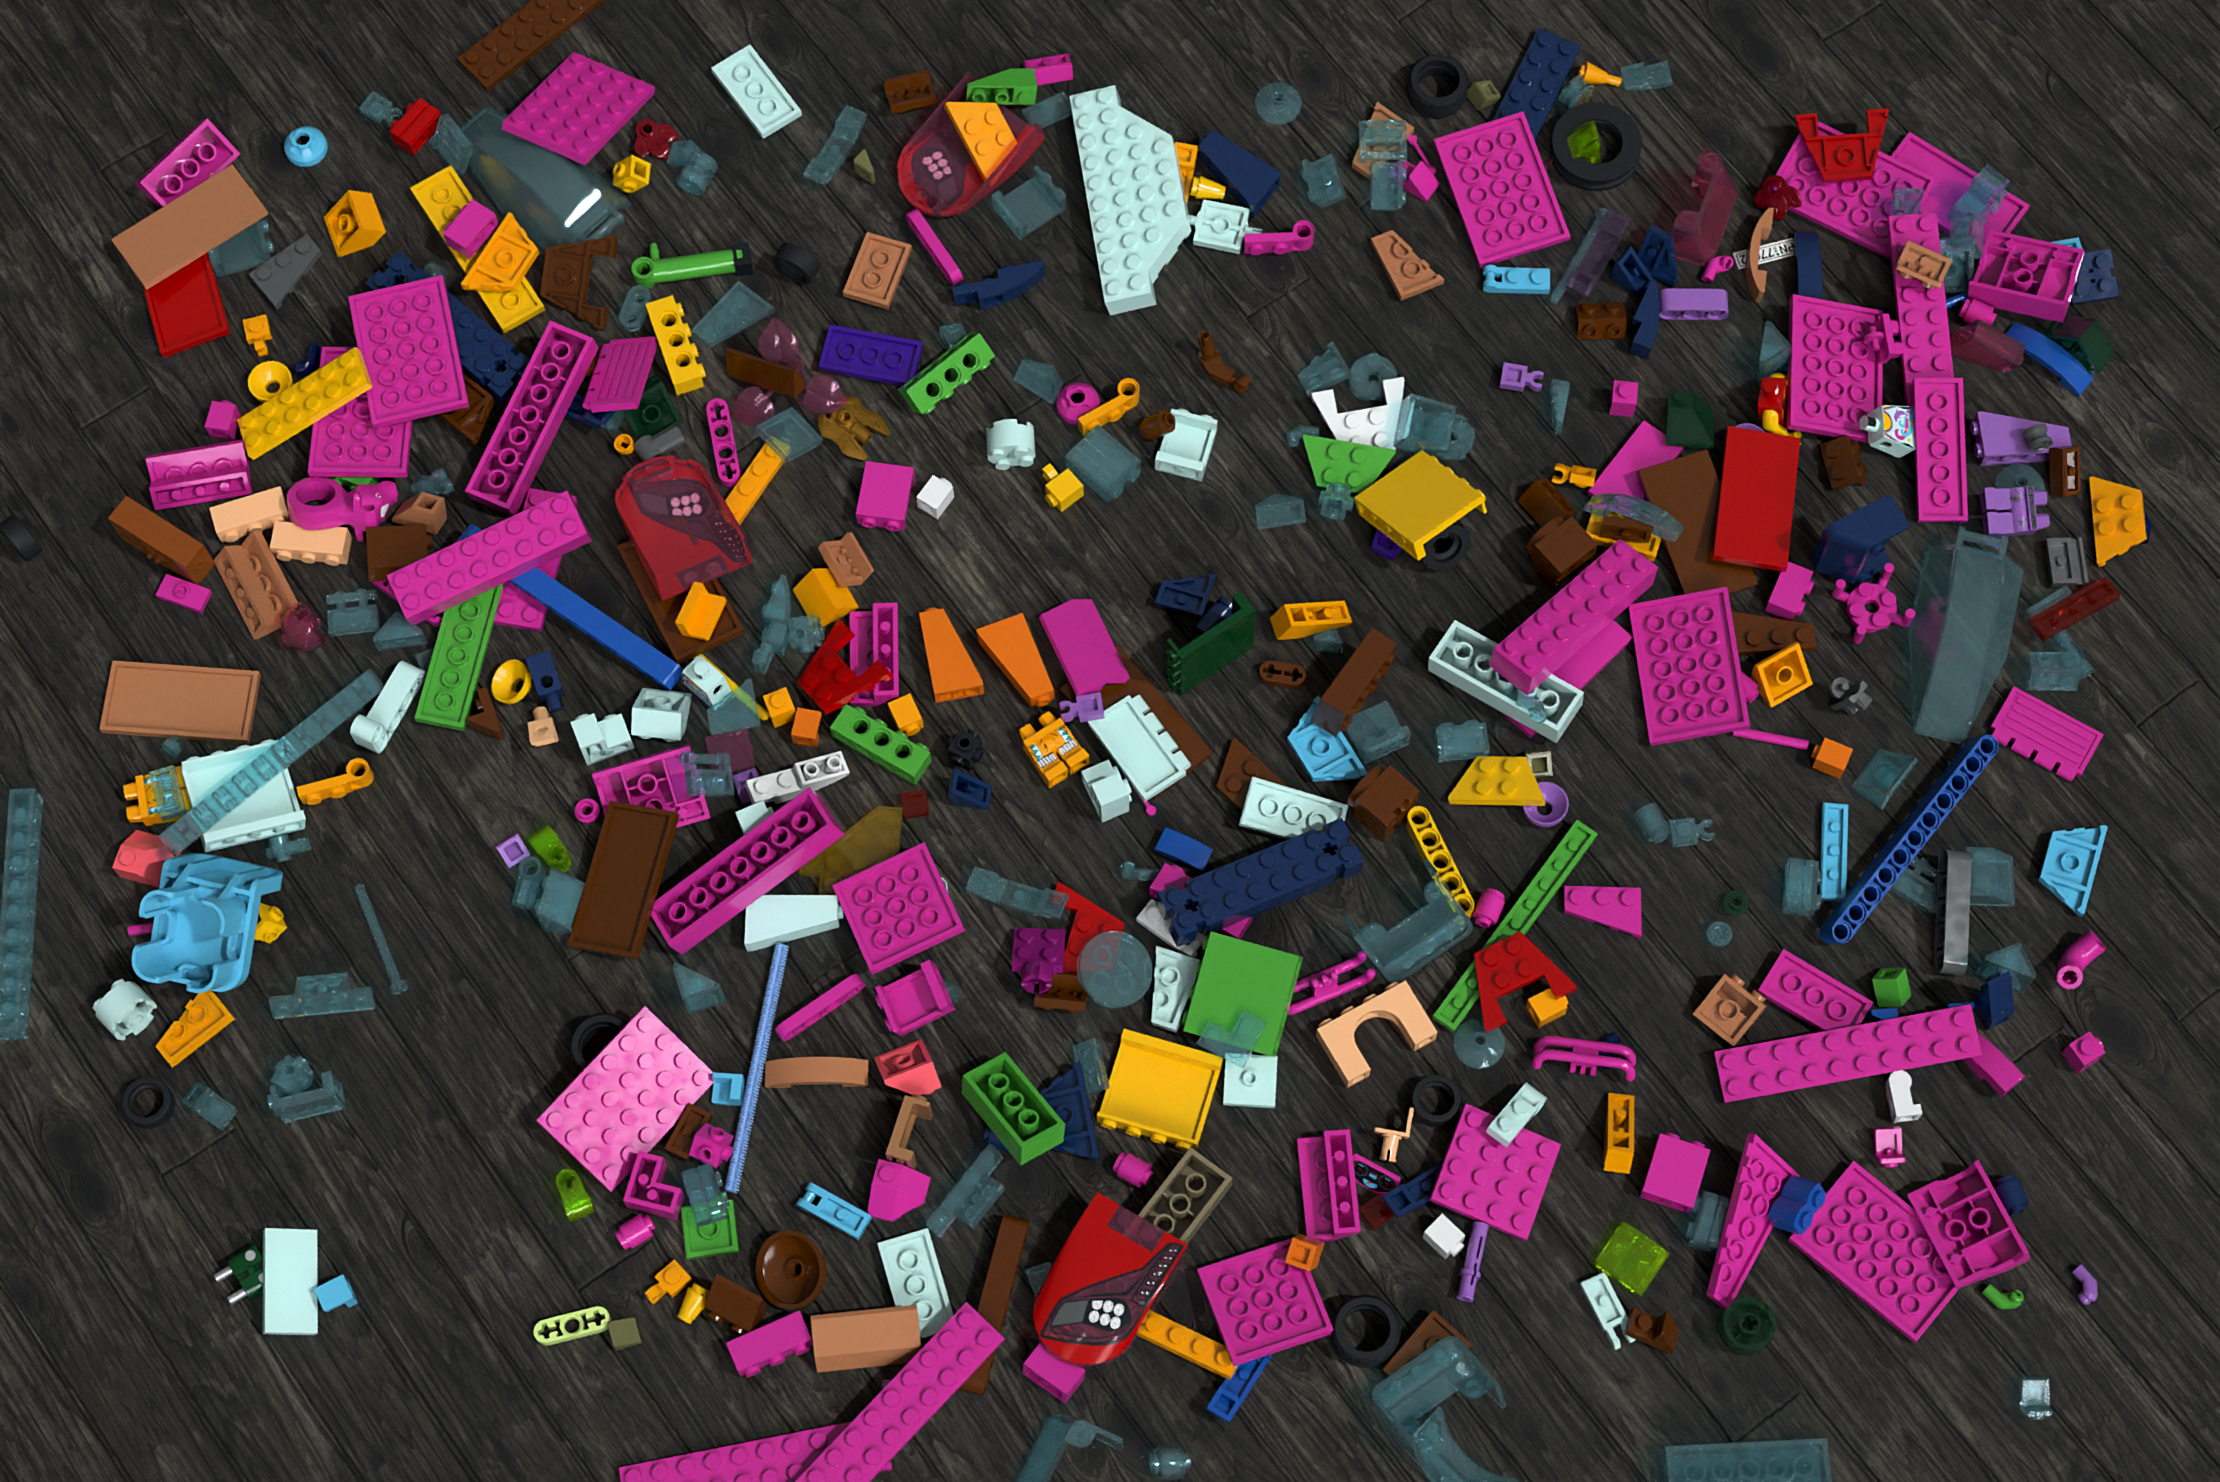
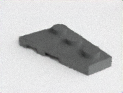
M305 234L250 272L249 276L278 311L283 305L282 301L288 293L291 294L294 291L296 283L309 272L321 257L322 252L308 234Z

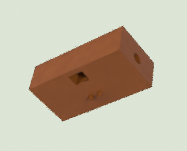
M125 496L108 517L121 539L145 553L148 559L153 558L156 564L161 563L191 583L199 585L215 565L202 543L128 496Z

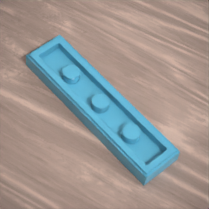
M1825 802L1822 804L1819 901L1841 902L1846 896L1848 804Z

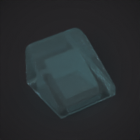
M692 140L674 141L666 162L686 168H695L701 149Z
M961 323L939 327L940 336L947 349H950L967 335Z
M1333 628L1315 635L1312 647L1314 650L1341 653L1343 642L1337 629Z

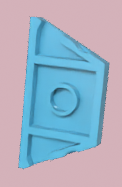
M1317 696L1313 700L1311 707L1299 720L1297 727L1287 737V742L1312 782L1361 779L1368 773L1343 733L1340 731L1335 737L1311 721L1321 699Z
M2106 825L2092 829L2077 828L2072 831H2053L2049 838L2038 881L2080 917L2084 915L2108 828Z

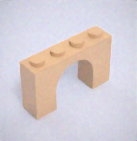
M1406 980L1400 984L1398 982L1390 984L1385 988L1384 993L1378 996L1372 994L1363 1000L1364 1004L1356 1008L1350 1006L1340 1013V1017L1334 1020L1332 1018L1326 1019L1318 1025L1316 1037L1347 1088L1370 1075L1371 1069L1354 1039L1355 1030L1365 1020L1379 1017L1394 1022L1413 1051L1436 1040L1438 1032Z

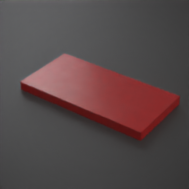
M209 252L148 290L143 286L159 350L164 358L231 334Z
M1732 426L1727 427L1712 560L1786 572L1800 438Z

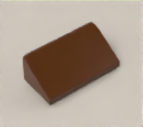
M2080 445L2050 448V495L2068 497L2081 494Z

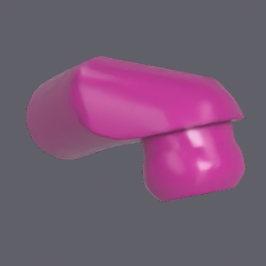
M1719 256L1710 259L1701 280L1711 284L1717 273L1727 271L1733 266V258L1730 256Z

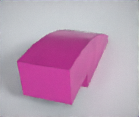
M1977 1032L1982 1056L1963 1060L1981 1080L1985 1079L2002 1097L2020 1083L2025 1076L2001 1051Z

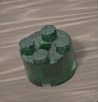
M1738 1298L1727 1307L1720 1318L1718 1326L1720 1338L1733 1354L1742 1356L1755 1355L1765 1349L1772 1340L1777 1327L1776 1317L1771 1307L1757 1298ZM1744 1322H1746L1747 1326L1752 1325V1329L1750 1331H1748L1747 1328H1743L1742 1325Z

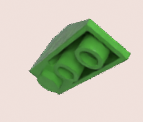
M1011 68L968 83L965 102L996 103L997 105H1035L1037 82L1034 69Z

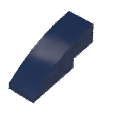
M1651 280L1630 329L1637 332L1632 342L1630 353L1647 360L1656 337L1660 313L1659 292L1657 283L1654 280Z

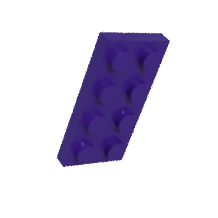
M829 325L819 363V371L903 386L917 374L923 342Z

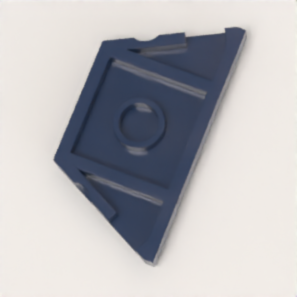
M1076 1062L1072 1065V1069L1062 1077L1056 1078L1048 1088L1039 1092L1065 1123L1064 1141L1053 1147L1052 1150L1100 1160L1083 1068L1080 1062Z

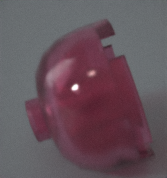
M300 601L284 613L281 619V630L283 632L281 638L288 647L293 646L296 650L310 652L323 646L329 641L327 632L322 635L319 627L324 625L308 605L301 607L302 602Z

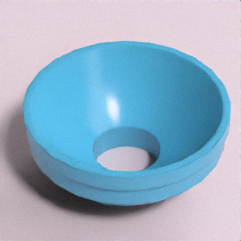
M302 126L294 129L287 135L284 143L287 158L290 162L300 167H309L319 163L325 157L328 149L325 136L320 130L311 126ZM306 135L310 138L309 142L305 145L296 143L300 136Z

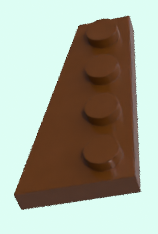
M1732 611L1739 656L1775 654L1795 642L1799 643L1802 652L1815 651L1817 648L1814 624Z

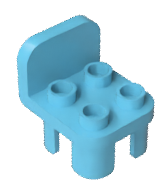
M189 853L166 859L162 867L159 890L146 894L140 903L139 916L142 918L154 917L151 941L137 944L133 949L132 966L135 973L141 979L152 983L174 981L186 984V990L193 993H203L210 990L225 992L239 987L246 980L250 970L261 895L281 890L283 872L266 866L205 853Z

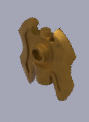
M836 397L835 402L837 405H841V407H833L829 412L831 414L829 419L826 418L825 414L819 415L818 427L822 437L831 439L838 444L843 454L863 461L867 460V455L858 442L865 445L873 435L870 430L885 437L890 435V431L881 415L865 408L858 397Z

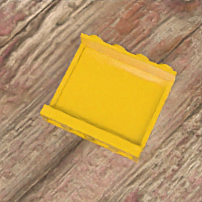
M1423 450L1354 497L1358 514L1418 561L1426 556L1423 544L1471 510L1477 508L1483 514L1487 513L1485 506L1486 498L1479 489L1475 490L1464 478H1459L1455 475L1450 467L1443 466L1435 456H1430Z
M1124 1029L1100 1111L1097 1113V1122H1100L1102 1127L1110 1130H1115L1116 1127L1126 1130L1125 1133L1134 1137H1140L1141 1135L1151 1137L1150 1140L1158 1144H1165L1166 1142L1175 1144V1147L1187 1152L1190 1147L1197 1151L1223 1065V1057Z

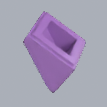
M755 768L731 776L742 803L751 801L745 787L746 780L759 777Z
M516 832L494 845L508 868L531 855Z

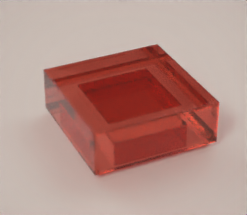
M926 789L901 793L905 819L930 815Z
M1378 1194L1358 1209L1373 1231L1395 1217L1383 1201L1381 1194Z

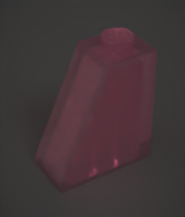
M1980 319L1952 332L1950 335L1951 354L1954 358L2003 373L2018 368L2023 362L2025 345Z

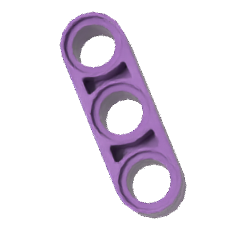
M1669 288L1659 291V317L1662 319L1722 320L1728 317V295L1726 290Z

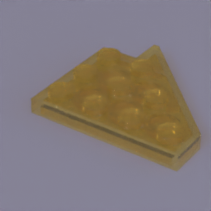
M877 806L847 830L843 837L799 869V875L820 877L818 895H836L832 885L899 854L903 808Z

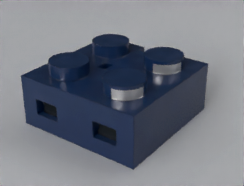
M2111 249L2084 253L2069 306L2109 300L2119 296L2116 276H2111V270L2114 269Z

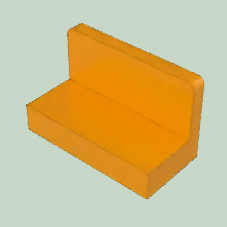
M694 581L675 624L683 636L708 641L727 600L723 596L709 594L703 583Z

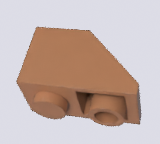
M420 492L401 504L392 517V522L405 526L426 525V532L436 535L447 520L445 500L436 495Z

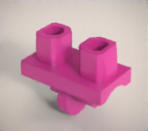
M1882 314L1881 319L1869 327V334L1863 337L1864 344L1872 345V350L1877 351L1879 364H1886L1891 358L1901 357L1905 351L1901 341H1894L1893 336H1898L1900 333L1899 321L1891 320L1889 314Z

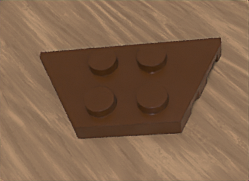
M463 372L470 407L438 415L471 443L476 445L495 400L491 394Z
M1234 738L1231 742L1216 790L1242 813L1252 776L1288 786L1241 742Z

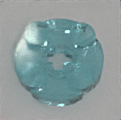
M1377 353L1363 356L1355 361L1349 373L1350 389L1363 401H1383L1385 398L1382 381L1397 378L1396 368L1388 359ZM1370 374H1375V375H1377V379H1378L1379 381L1376 382V381L1373 380V381L1369 382V381H1368L1369 375H1370Z
M1445 413L1440 415L1439 418L1433 419L1426 431V444L1429 453L1445 461L1463 460L1474 444L1475 432L1473 427L1471 428L1465 417L1456 413ZM1448 433H1453V437L1457 439L1447 441L1444 436H1448Z

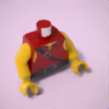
M1773 373L1768 377H1763L1761 379L1758 399L1760 428L1773 434L1802 438L1800 431L1788 433L1786 429L1788 375Z

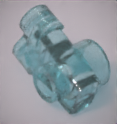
M444 468L432 471V474L429 476H421L417 482L411 484V489L414 495L425 492L437 496L440 493L445 495L454 491V486L447 477Z
M288 834L269 838L270 848H266V854L268 859L276 858L277 863L292 859L290 854L294 855L309 851L311 848L310 842L307 837L290 842Z

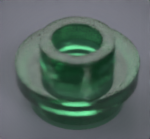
M1731 891L1724 897L1723 907L1728 914L1740 916L1747 911L1749 900L1744 893ZM1732 900H1739L1741 905L1735 906L1732 903Z

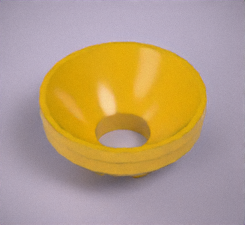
M266 361L257 365L251 371L248 378L250 392L257 400L263 403L293 385L289 369L284 364L276 361ZM278 383L280 384V389L276 393L267 392L269 384Z
M513 659L504 662L496 670L491 683V691L496 700L505 704H514L529 693L532 677L528 666L519 660ZM523 680V687L519 692H516L517 684Z

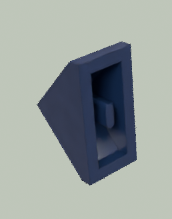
M1629 246L1614 263L1611 276L1612 281L1638 298L1643 297L1651 280H1654L1633 248Z
M952 769L948 791L950 805L988 809L992 785L957 769Z

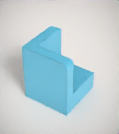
M713 1072L712 1103L741 1106L745 1090L743 1074Z
M343 1274L314 1288L325 1312L344 1303L348 1307L358 1304L349 1280Z

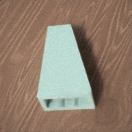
M763 895L746 907L744 941L746 950L755 951L773 946L775 943H784L838 928L839 920L844 919V911L837 895Z

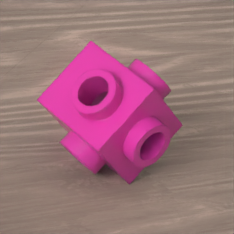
M705 1123L695 1134L689 1155L706 1165L717 1168L723 1161H728L733 1152L731 1143L734 1136L725 1132L722 1128Z

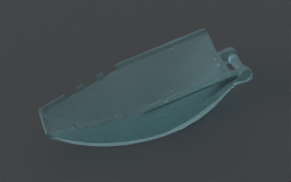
M484 107L451 136L453 142L483 184L486 192L495 202L498 210L505 216L508 212L512 213L520 227L545 251L547 247L603 238L616 225H622L625 222L624 217L617 210L630 207L632 205L631 202L587 164L583 165L502 130V122L509 116L505 113ZM608 216L610 217V219H609L608 221H606V222H605L597 231H595L589 238L586 237V236H587L591 231H593L602 221H604Z
M1959 526L1954 544L1927 547L1925 550L1913 607L1915 616L1910 624L1907 636L1910 651L1909 666L1911 667L1910 688L1912 689L1913 733L1963 745L2007 659L2024 572L2021 567L2005 556L2008 544L2007 537L2002 536L2001 539L1966 531L1965 527ZM1963 540L1998 548V552L1993 553L1963 546Z

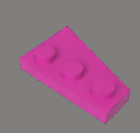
M1564 886L1565 914L1591 923L1596 922L1610 927L1609 929L1618 932L1620 930L1632 934V937L1641 939V888Z

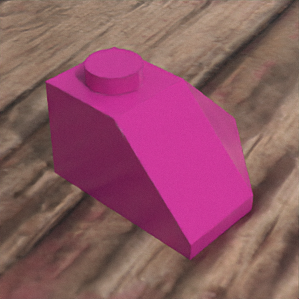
M878 1159L872 1181L867 1214L871 1215L872 1218L894 1222L901 1218L903 1214L925 1203L931 1177L905 1165Z

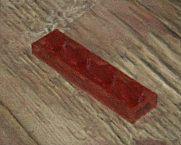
M2105 576L2030 618L2027 625L2044 642L2117 601L2121 593Z

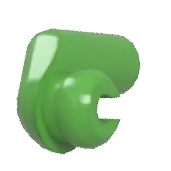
M1992 1284L1982 1292L1999 1309H2016L2024 1300L2021 1291L2013 1290L2008 1293H2000Z

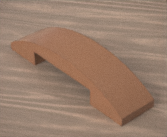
M1768 208L1758 221L1746 254L1745 271L1747 284L1751 296L1756 303H1760L1764 295L1767 271L1757 270L1761 240H1767L1771 232L1774 208Z
M797 1057L766 1061L765 1088H791V1085L842 1084V1087H868L869 1061L844 1057Z

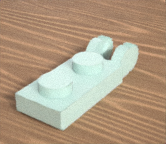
M1602 1272L1581 1282L1580 1287L1603 1332H1606L1612 1347L1617 1350L1621 1346L1613 1328L1620 1325L1623 1333H1625L1628 1317L1606 1274ZM1624 1334L1629 1343L1636 1341V1339Z

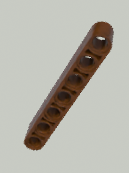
M1007 1214L1003 1215L977 1311L999 1334L1002 1332L1030 1225V1220ZM996 1350L959 1388L960 1390L980 1395L985 1394Z

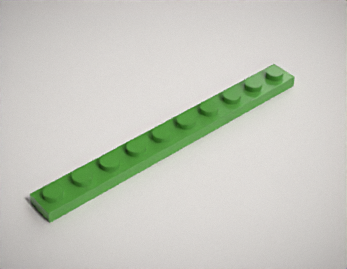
M1576 820L1482 949L1518 932L1526 935L1594 842L1598 833ZM1475 959L1432 1018L1453 1033L1480 998Z

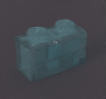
M1468 720L1464 722V725L1455 726L1454 723L1447 722L1435 728L1434 740L1438 763L1475 759L1477 756L1489 755V741L1485 722L1479 723L1478 720Z
M1788 858L1785 864L1783 914L1811 917L1816 909H1820L1821 894H1817V885L1822 884L1823 870H1819L1818 861Z
M710 1163L698 1166L697 1169L692 1168L682 1171L683 1183L697 1226L701 1227L711 1224L712 1221L717 1222L726 1219L727 1213L725 1208L730 1207L726 1192L720 1193L719 1187L723 1186L719 1171L714 1172Z
M1703 1191L1700 1198L1696 1197L1691 1211L1696 1213L1694 1222L1689 1221L1685 1237L1689 1238L1688 1246L1717 1254L1730 1198L1718 1196L1707 1191Z

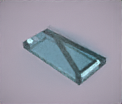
M1027 359L1021 361L1013 378L1015 382L1050 404L1055 403L1063 385V381L1054 366Z
M1275 493L1255 505L1258 530L1306 522L1304 499L1301 497Z

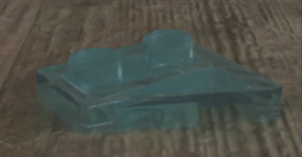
M1333 341L1327 345L1328 350L1321 357L1317 355L1311 361V364L1298 375V379L1308 397L1311 396V393L1320 392L1352 377L1348 366Z
M751 678L744 681V684L735 691H731L721 702L716 703L707 710L712 736L761 726Z

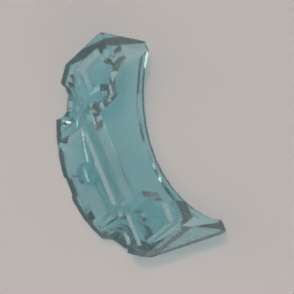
M1440 1406L1413 1434V1444L1417 1445L1420 1455L1418 1462L1431 1482H1519L1516 1478L1492 1473L1473 1462L1459 1448L1451 1436L1445 1421L1444 1409Z

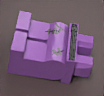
M2034 486L2003 489L1990 487L1984 488L1980 492L1981 513L1985 514L1982 517L1984 539L2033 535L2037 530L2046 529L2050 526L2048 514H2036V506H2045L2047 504L2046 491L2034 490Z

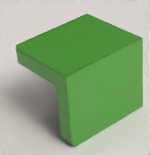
M1881 968L1872 979L1879 1007H1903L1911 997L1906 968Z

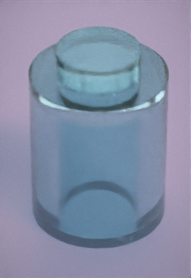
M1656 803L1648 804L1634 813V817L1648 842L1654 841L1659 843L1668 838L1667 833L1671 829Z

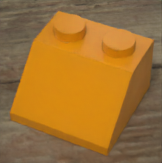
M348 190L324 216L337 256L340 257L373 246L386 233L372 193Z

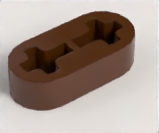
M1266 661L1260 666L1259 678L1262 683L1268 686L1299 689L1305 684L1306 671L1297 664ZM1269 669H1273L1275 673L1272 675V678L1267 677L1266 672ZM1294 672L1298 673L1299 678H1297V681H1292V677H1290Z

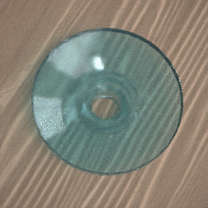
M1276 82L1264 86L1258 92L1255 99V108L1258 115L1264 121L1276 125L1293 121L1299 115L1302 107L1300 94L1294 87L1286 83ZM1276 98H1281L1282 100H1281V101H1276L1275 99H1276Z
M2013 464L2005 467L2000 471L1995 481V489L2034 486V490H2045L2041 475L2032 467L2024 464ZM2018 481H2023L2026 485L2022 486Z
M1478 1018L1466 1021L1457 1029L1453 1046L1457 1057L1462 1063L1471 1068L1484 1069L1493 1066L1500 1060L1505 1049V1039L1499 1028L1486 1033L1483 1019ZM1481 1037L1484 1039L1485 1043L1479 1045L1476 1043L1475 1039Z

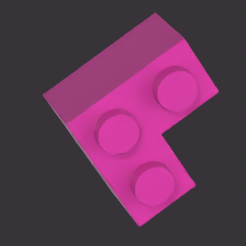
M638 1151L623 1201L629 1209L677 1221L685 1195L681 1188L662 1184L667 1168L664 1157Z

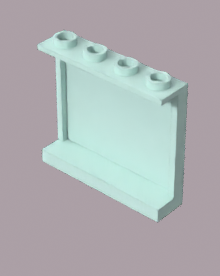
M272 739L265 740L254 746L242 745L235 750L227 752L216 751L210 756L201 758L194 756L181 762V774L205 853L305 829L306 818L304 811L300 810L282 752L281 739L275 741Z

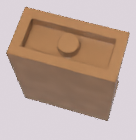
M913 1094L912 1097L905 1095L886 1151L887 1161L916 1169L917 1162L914 1151L908 1150L906 1147L916 1118L932 1119V1109L930 1102H927V1098Z

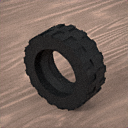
M1457 520L1423 544L1426 556L1421 561L1434 571H1445V569L1453 568L1454 565L1460 563L1462 558L1467 555V551H1469V544L1471 543L1469 532ZM1448 533L1452 535V540L1446 548L1439 552L1432 551V546L1439 537Z

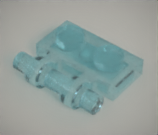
M361 588L356 592L344 593V591H336L335 594L326 595L327 605L337 604V609L327 610L328 633L330 637L380 631L378 607L376 604L368 605V600L377 599L376 589L366 590V588ZM359 601L358 607L346 608L347 602Z
M1915 856L1910 863L1915 869L1912 871L1906 868L1890 889L1933 916L1936 912L1937 870L1928 864L1929 861L1926 859H1919ZM1924 873L1935 881L1932 884L1921 877L1920 874Z

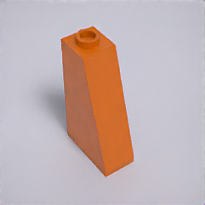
M928 608L924 612H920L919 617L935 702L939 703L983 695V680L944 609Z
M1023 613L976 629L979 644L1031 707L1046 706L1051 700L1055 699L1053 686Z

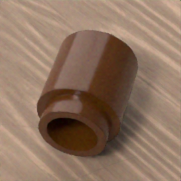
M1160 410L1143 419L1140 424V432L1145 439L1156 440L1174 431L1175 418L1168 410Z

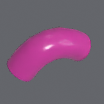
M2089 930L2078 938L2060 957L2056 967V978L2059 985L2063 988L2074 989L2078 987L2083 980V970L2096 957L2106 951L2104 944L2093 931Z

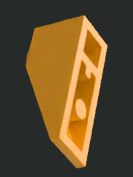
M1345 601L1284 604L1270 617L1277 640L1298 639L1352 623Z
M1608 1093L1603 1171L1630 1174L1634 1155V1096Z

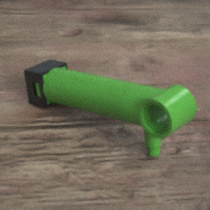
M748 242L732 244V249L660 259L657 244L651 243L649 250L650 258H637L631 267L635 283L642 289L652 288L656 283L735 272L737 277L753 274ZM644 271L649 272L648 274L641 275V273Z

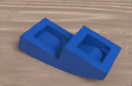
M1166 827L1163 829L1153 849L1174 862L1180 861L1199 873L1203 872L1213 851L1210 847Z

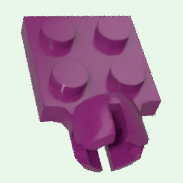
M1014 929L1012 972L1022 974L1021 984L1027 992L1034 994L1035 984H1040L1039 994L1047 992L1052 985V976L1057 973H1063L1065 929Z

